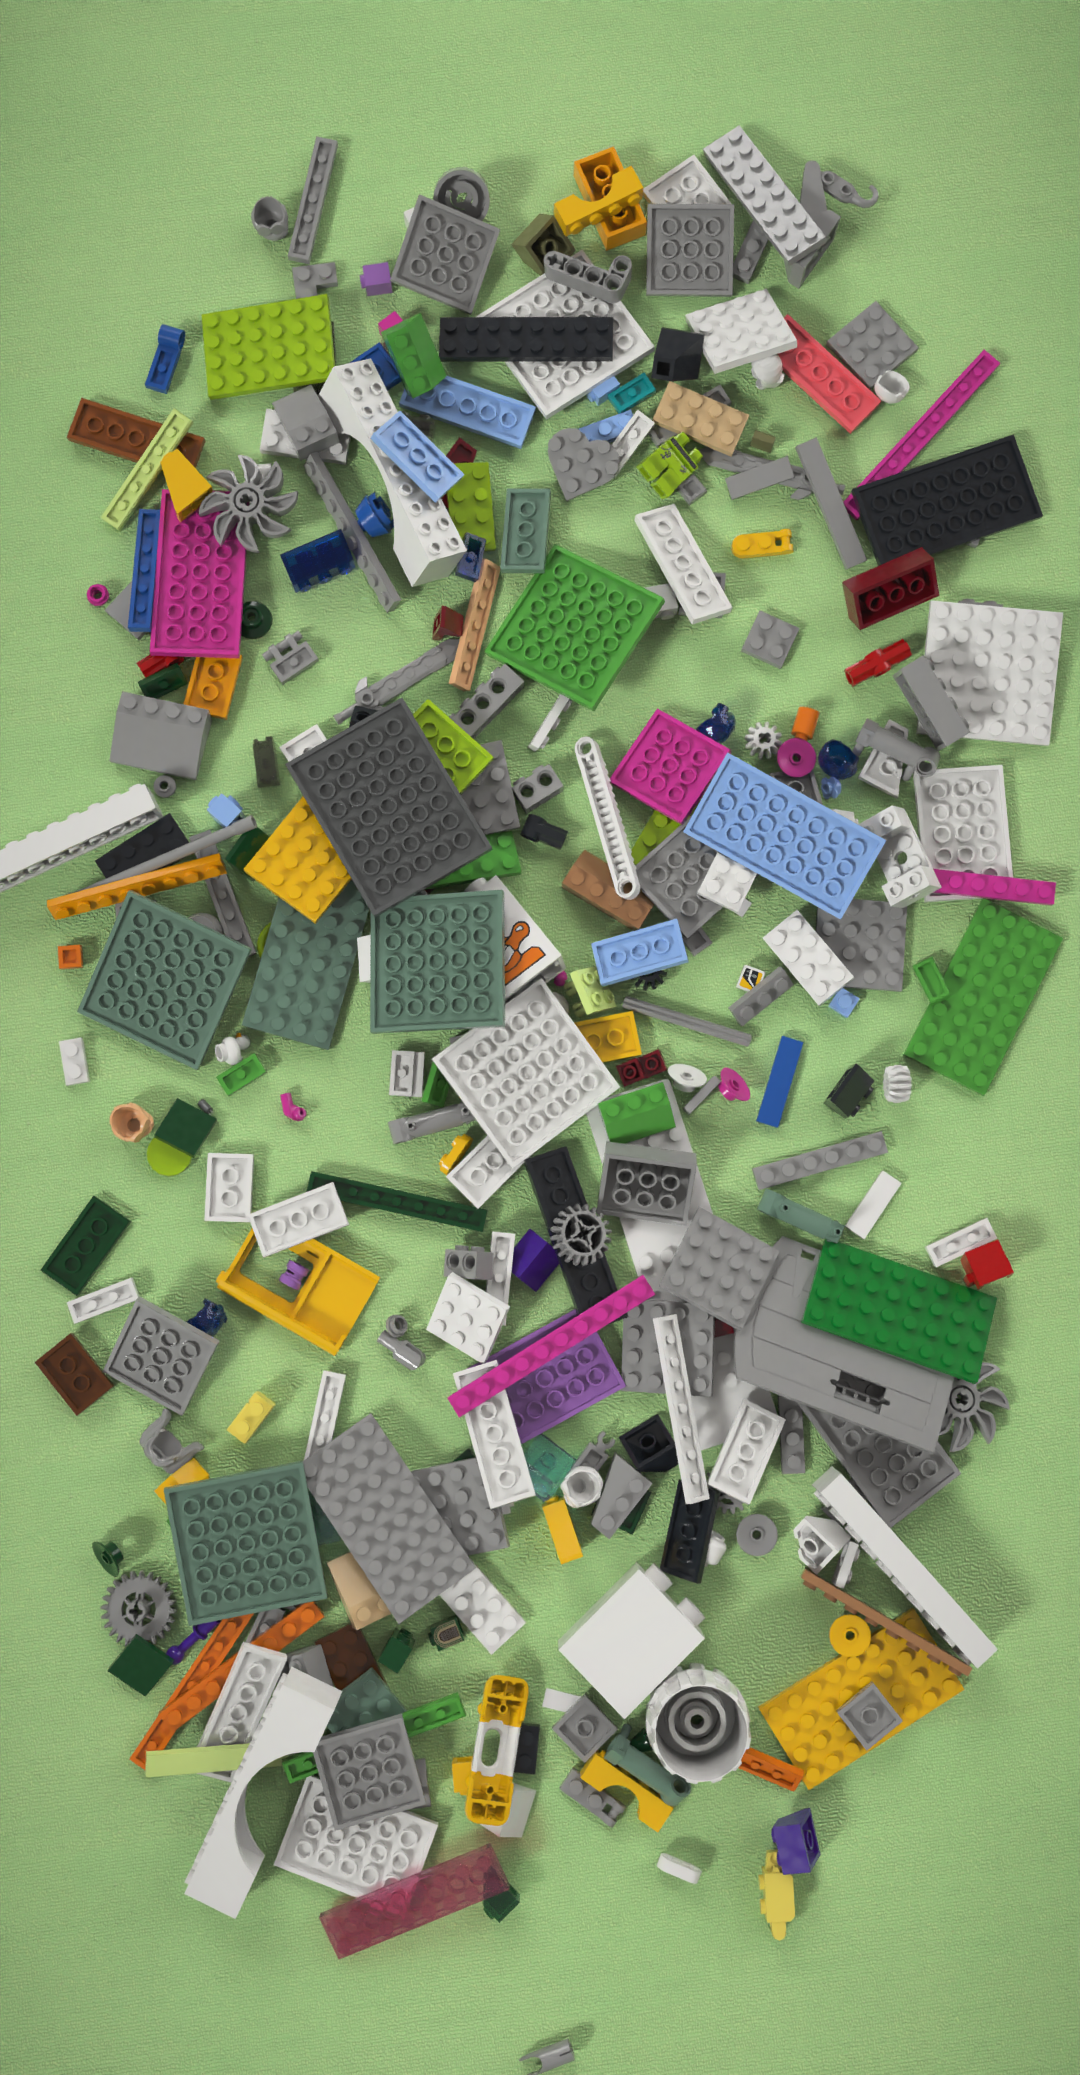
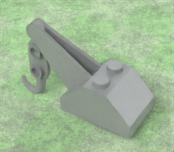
M808 161L805 164L800 204L824 233L827 243L791 266H788L784 261L787 279L790 284L798 289L802 286L835 238L841 216L831 210H827L824 191L842 203L869 208L878 200V191L873 185L869 186L873 193L872 198L865 200L860 197L851 183L834 172L820 171V166L816 161Z

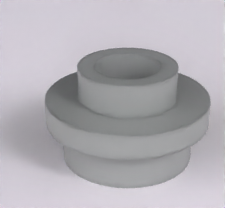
M160 776L154 782V791L160 797H170L176 791V783L170 776ZM163 783H168L166 789H161Z
M392 1315L386 1320V1329L392 1337H401L407 1330V1321L400 1315Z

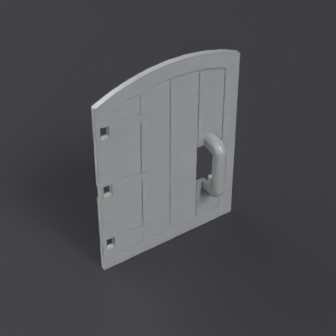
M782 1236L773 1246L779 1250V1253L743 1329L739 1331L735 1328L734 1364L736 1379L933 1454L955 1377L801 1323L821 1251ZM802 1251L815 1255L813 1261L801 1257ZM841 1371L886 1388L884 1396L877 1399L838 1384Z

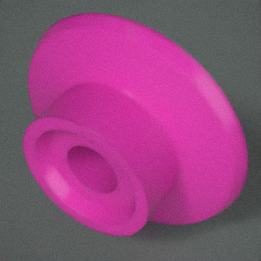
M789 739L778 750V765L785 774L791 777H803L809 774L815 766V750L804 739ZM793 755L798 757V762L793 761Z
M727 1067L723 1068L720 1074L722 1081L718 1084L722 1095L730 1101L735 1099L740 1101L749 1100L750 1090L744 1079L736 1071Z

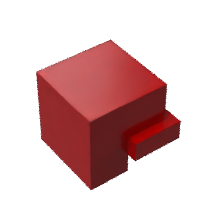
M998 1239L965 1252L960 1260L967 1274L963 1279L966 1287L976 1285L979 1290L986 1284L1006 1276L1009 1278L1014 1274L1012 1266Z

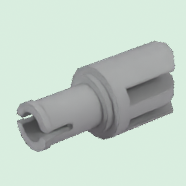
M384 1330L377 1339L378 1343L393 1352V1359L406 1368L415 1370L425 1363V1354L408 1340L400 1341L392 1337L387 1330Z

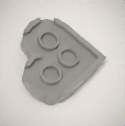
M567 428L560 430L548 442L549 460L567 502L609 483L615 478L619 470V455L614 446L606 440L589 442L585 434L580 432L579 429Z

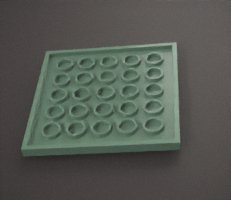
M129 890L77 1012L198 1070L201 1067L252 948L141 894Z
M503 890L418 895L408 898L375 918L371 912L370 1033L505 1027Z
M303 1460L164 1488L189 1626L327 1599V1589Z

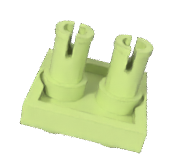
M596 966L570 973L573 981L564 984V989L572 988L566 991V994L572 997L578 993L581 1001L572 1006L573 1010L580 1009L574 1012L577 1017L616 1007L614 995L608 985L602 987L600 984Z

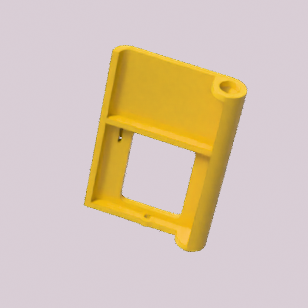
M252 1228L226 1272L222 1270L217 1277V1288L331 1355L336 1356L374 1291L380 1277L317 1240L311 1239L288 1248L313 1264V1269L295 1301L289 1302L240 1272L241 1267L257 1241Z

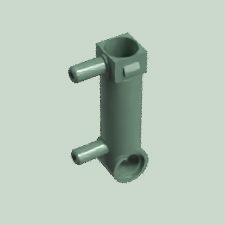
M765 1189L757 1207V1210L782 1220L821 1239H826L827 1242L838 1243L845 1227L837 1220L833 1221L831 1218L769 1189Z
M624 1724L620 1733L610 1742L604 1758L613 1765H619L658 1792L665 1804L669 1806L678 1805L690 1794L691 1784L677 1774L672 1775L664 1767L633 1747L627 1739L632 1727L629 1724Z

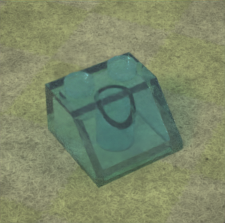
M541 1433L534 1438L524 1452L536 1496L546 1503L558 1490L576 1459Z

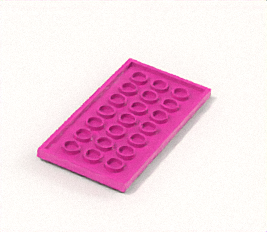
M162 489L150 654L151 656L240 658L247 550L241 545L236 536L238 523L231 530L221 547L214 536L213 527L217 515L224 511L200 517L198 508L180 522L177 518L169 489ZM219 491L225 494L231 493L230 491Z

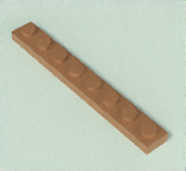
M804 1568L801 1578L804 1579L803 1584L814 1591L816 1588H819L825 1592L824 1597L834 1603L837 1600L845 1604L844 1609L856 1615L857 1612L866 1616L864 1620L875 1627L880 1624L886 1628L885 1633L897 1640L899 1636L907 1640L906 1645L917 1652L920 1649L928 1653L927 1658L937 1664H940L941 1661L949 1665L948 1670L961 1677L962 1673L969 1676L972 1667L964 1661Z

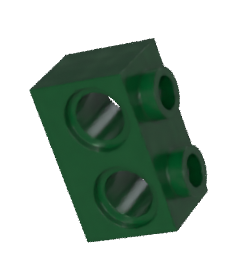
M395 1628L381 1651L378 1662L398 1674L413 1649L415 1639L412 1638L413 1634L404 1628H401V1630Z

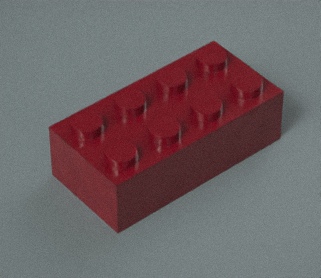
M922 547L842 582L849 619L859 630L939 596L934 558Z

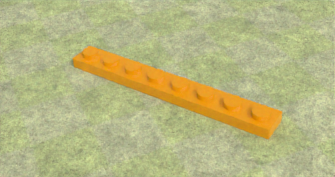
M220 853L49 899L47 900V908L55 920L64 919L124 902L129 890L147 896L227 874L226 866Z

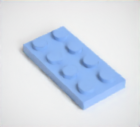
M401 411L374 432L370 438L435 503L465 475Z
M678 919L591 943L602 987L689 962Z

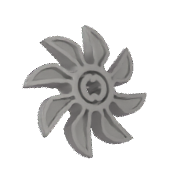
M238 455L244 471L245 482L239 484L234 472L222 469L210 473L206 477L207 480L226 488L231 493L225 494L219 491L210 493L200 505L199 516L224 511L217 515L213 527L214 536L219 545L223 546L229 533L238 523L236 536L241 545L250 552L260 553L253 536L252 526L258 524L263 535L269 538H279L288 534L291 531L289 527L270 519L267 514L272 513L280 517L288 514L297 503L298 491L272 497L279 493L283 486V472L276 461L274 462L266 478L259 485L261 472L255 461L248 456Z
M982 1362L979 1379L976 1384L954 1378L939 1435L947 1433L954 1419V1432L949 1452L962 1450L972 1440L974 1430L969 1420L970 1417L976 1423L986 1443L990 1444L996 1431L994 1416L992 1413L982 1410L979 1406L980 1402H987L1010 1410L1006 1396L996 1387L986 1386L979 1390L976 1388L977 1384L984 1378L1000 1370L996 1365ZM957 1395L961 1396L960 1403L956 1402Z

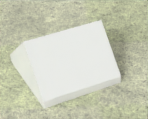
M513 1783L514 1788L508 1820L501 1826L480 1825L498 1837H522L536 1790Z

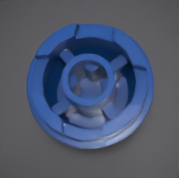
M376 492L369 496L366 495L355 510L360 528L364 532L367 531L371 537L389 534L394 528V520L390 519V509L381 496L377 498Z

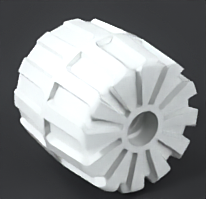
M690 1663L689 1669L683 1670L681 1666H677L667 1676L666 1680L662 1681L650 1693V1701L646 1706L647 1736L653 1751L657 1754L662 1765L672 1775L677 1774L685 1778L686 1782L697 1784L698 1782L711 1781L712 1783L721 1781L723 1776L732 1770L736 1771L742 1764L741 1759L746 1749L750 1748L751 1733L749 1729V1711L739 1689L723 1672L716 1668L713 1671L706 1670L704 1665L700 1663ZM698 1714L703 1717L699 1724L690 1722L694 1715Z

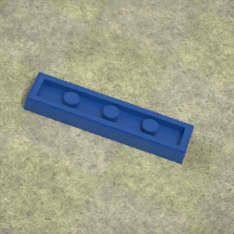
M781 1036L756 1122L775 1128L779 1127L804 1042Z

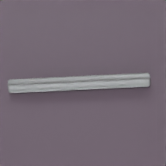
M626 996L623 1002V1008L746 1047L750 1045L752 1039L750 1034Z

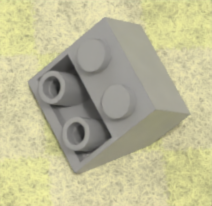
M321 1644L303 1647L286 1653L287 1661L277 1683L280 1681L283 1673L288 1674L291 1667H294L334 1687Z

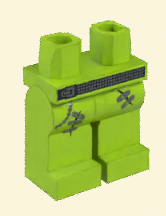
M684 432L668 438L636 466L647 482L654 480L650 485L661 499L668 498L698 468L697 464L703 457L696 448L692 449L689 453L685 451L683 447L690 440Z

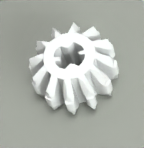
M757 722L755 728L750 727L748 730L749 734L745 735V740L748 741L745 748H753L750 755L753 756L755 753H758L759 760L762 759L763 754H765L767 759H770L771 753L776 755L778 753L777 747L782 745V742L778 740L782 734L779 732L774 733L777 729L775 725L771 729L768 728L769 722H765L764 727ZM760 739H767V742H764L763 744L759 742Z
M894 1065L886 1067L883 1074V1090L888 1102L901 1103L909 1100L912 1078L907 1066Z

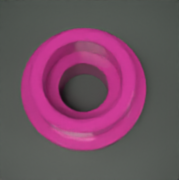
M95 584L88 589L87 599L94 606H102L108 601L109 592L105 586ZM97 593L102 594L101 598L96 599L95 595Z

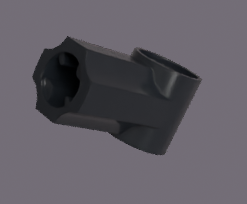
M529 814L520 835L530 841H540L561 850L568 831L547 823L545 819L537 815Z

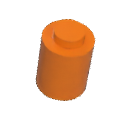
M809 707L798 708L791 732L795 736L794 738H801L806 741L813 739L820 714L817 710Z

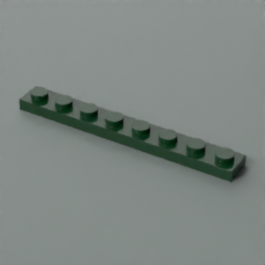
M313 1171L310 1174L306 1192L334 1182L340 1201L483 1232L488 1211L486 1209H477L468 1205Z

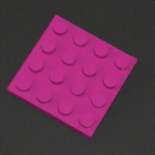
M657 708L610 777V784L683 825L706 792L727 752L731 754V750Z

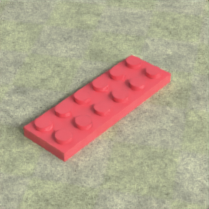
M787 314L784 319L797 339V348L777 354L782 361V371L851 434L881 404V400Z

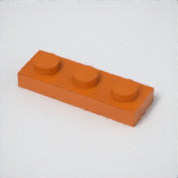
M751 1747L746 1749L741 1759L742 1764L738 1767L793 1792L801 1782L804 1770Z

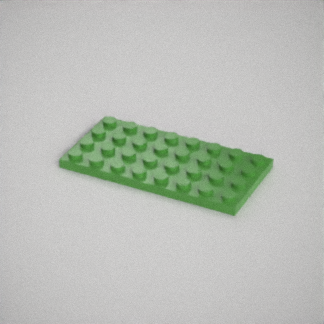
M985 898L981 899L943 974L952 997L934 1006L929 1002L903 1055L984 1096L1063 938Z

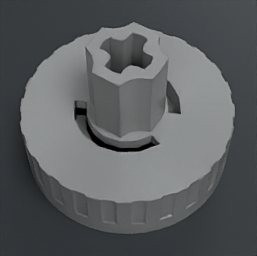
M456 167L449 169L438 179L433 200L482 221L489 209L490 196L488 186L478 172L467 167ZM466 192L465 199L462 197L457 198L460 193Z

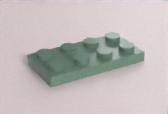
M507 489L501 573L545 574L551 501L550 489Z

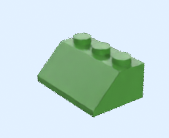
M421 313L381 332L407 395L414 399L432 390L447 376Z
M663 1082L600 1102L597 1105L609 1142L626 1144L676 1127Z

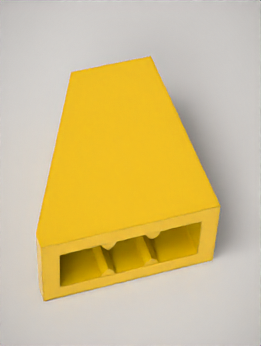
M176 449L173 452H168L160 463L177 518L182 522L200 507L202 501L213 492V489L185 456Z
M558 1495L545 1499L546 1503L542 1504V1508L560 1563L564 1564L583 1557L582 1548L564 1497L559 1498Z

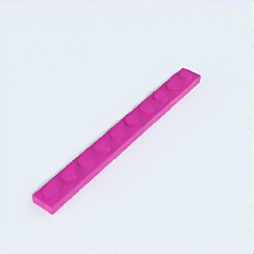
M983 350L857 487L901 473L999 367L1000 362L986 350ZM851 493L843 503L848 514L855 520H858L860 515Z
M644 1275L638 1277L450 1395L447 1399L460 1418L654 1296V1291Z

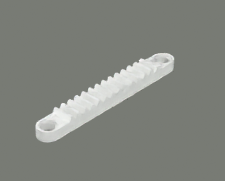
M581 737L575 744V753L616 893L620 897L632 900L640 892V883L636 873L637 868L633 863L634 858L631 856L632 851L626 839L627 834L624 832L625 827L621 822L622 818L617 808L618 804L614 799L615 794L612 792L611 780L605 768L606 763L603 761L598 743L590 737ZM590 743V752L583 754L582 749L584 745ZM627 882H631L632 890L625 894L623 887Z

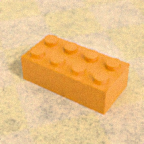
M614 146L575 161L573 176L584 201L593 202L604 198L611 190L612 175L624 168ZM638 203L635 206L623 208L614 216L609 215L603 218L595 226L607 251L646 236L647 221Z

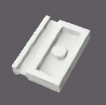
M392 1050L390 1096L422 1097L425 1052Z

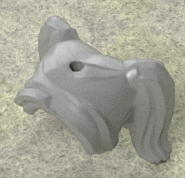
M166 1408L163 1409L162 1415L142 1433L140 1445L144 1448L145 1456L155 1466L161 1467L167 1473L172 1474L189 1462L197 1452L202 1451L204 1446L199 1442H193L187 1447H183L180 1441L165 1429L172 1416L170 1410Z

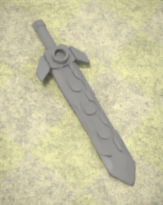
M709 447L699 449L703 455L702 459L708 465L731 472L741 473L775 461L742 453L738 450H734L732 457ZM791 465L794 478L779 484L797 489L790 498L801 500L811 496V493L813 494L814 492L804 469ZM836 484L840 495H843L846 485Z
M460 639L445 640L425 652L421 657L398 671H394L369 688H367V677L359 680L355 690L356 703L342 712L333 715L337 724H341L352 716L355 705L381 710L384 707L379 705H383L423 678L453 662Z

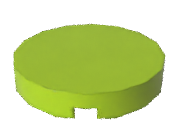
M156 1138L152 1139L147 1149L148 1163L158 1174L165 1176L179 1175L191 1164V1156Z

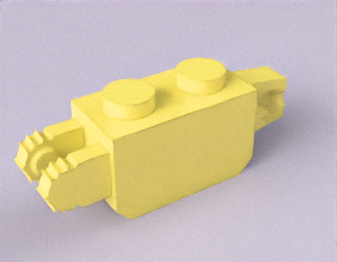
M778 1849L766 1850L765 1866H762V1875H758L759 1889L763 1890V1899H760V1913L764 1914L767 1923H770L774 1939L780 1941L785 1939L784 1937L786 1936V1922H791L795 1917L793 1876L791 1874L783 1875L782 1867H779L777 1863Z

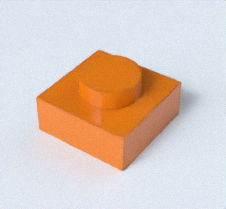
M82 945L58 946L59 969L83 968Z

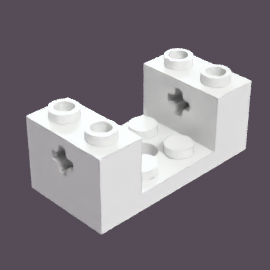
M892 805L858 824L886 840L877 856V860L888 883L881 887L890 906L905 908L942 888L905 809ZM905 852L907 861L904 864H899L897 860L898 855Z

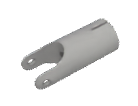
M567 2038L526 2054L519 2061L538 2057L542 2062V2067L527 2075H539L574 2061L575 2055L573 2048H570L572 2047L570 2040Z

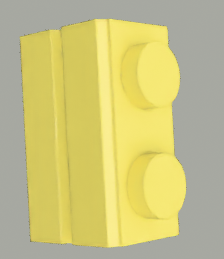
M255 1392L228 1427L227 1431L244 1444L247 1443L276 1404L261 1392Z

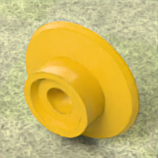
M848 1614L837 1618L833 1622L829 1638L836 1652L845 1657H856L868 1649L871 1642V1631L868 1624L861 1617ZM848 1631H852L854 1633L853 1637L850 1639L846 1638V1633Z

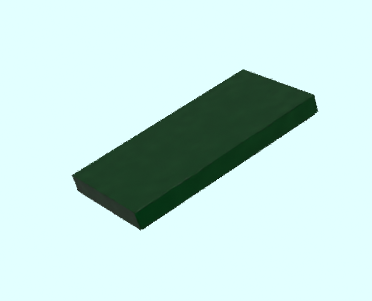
M93 1195L41 1268V1271L74 1295L79 1296L132 1221Z

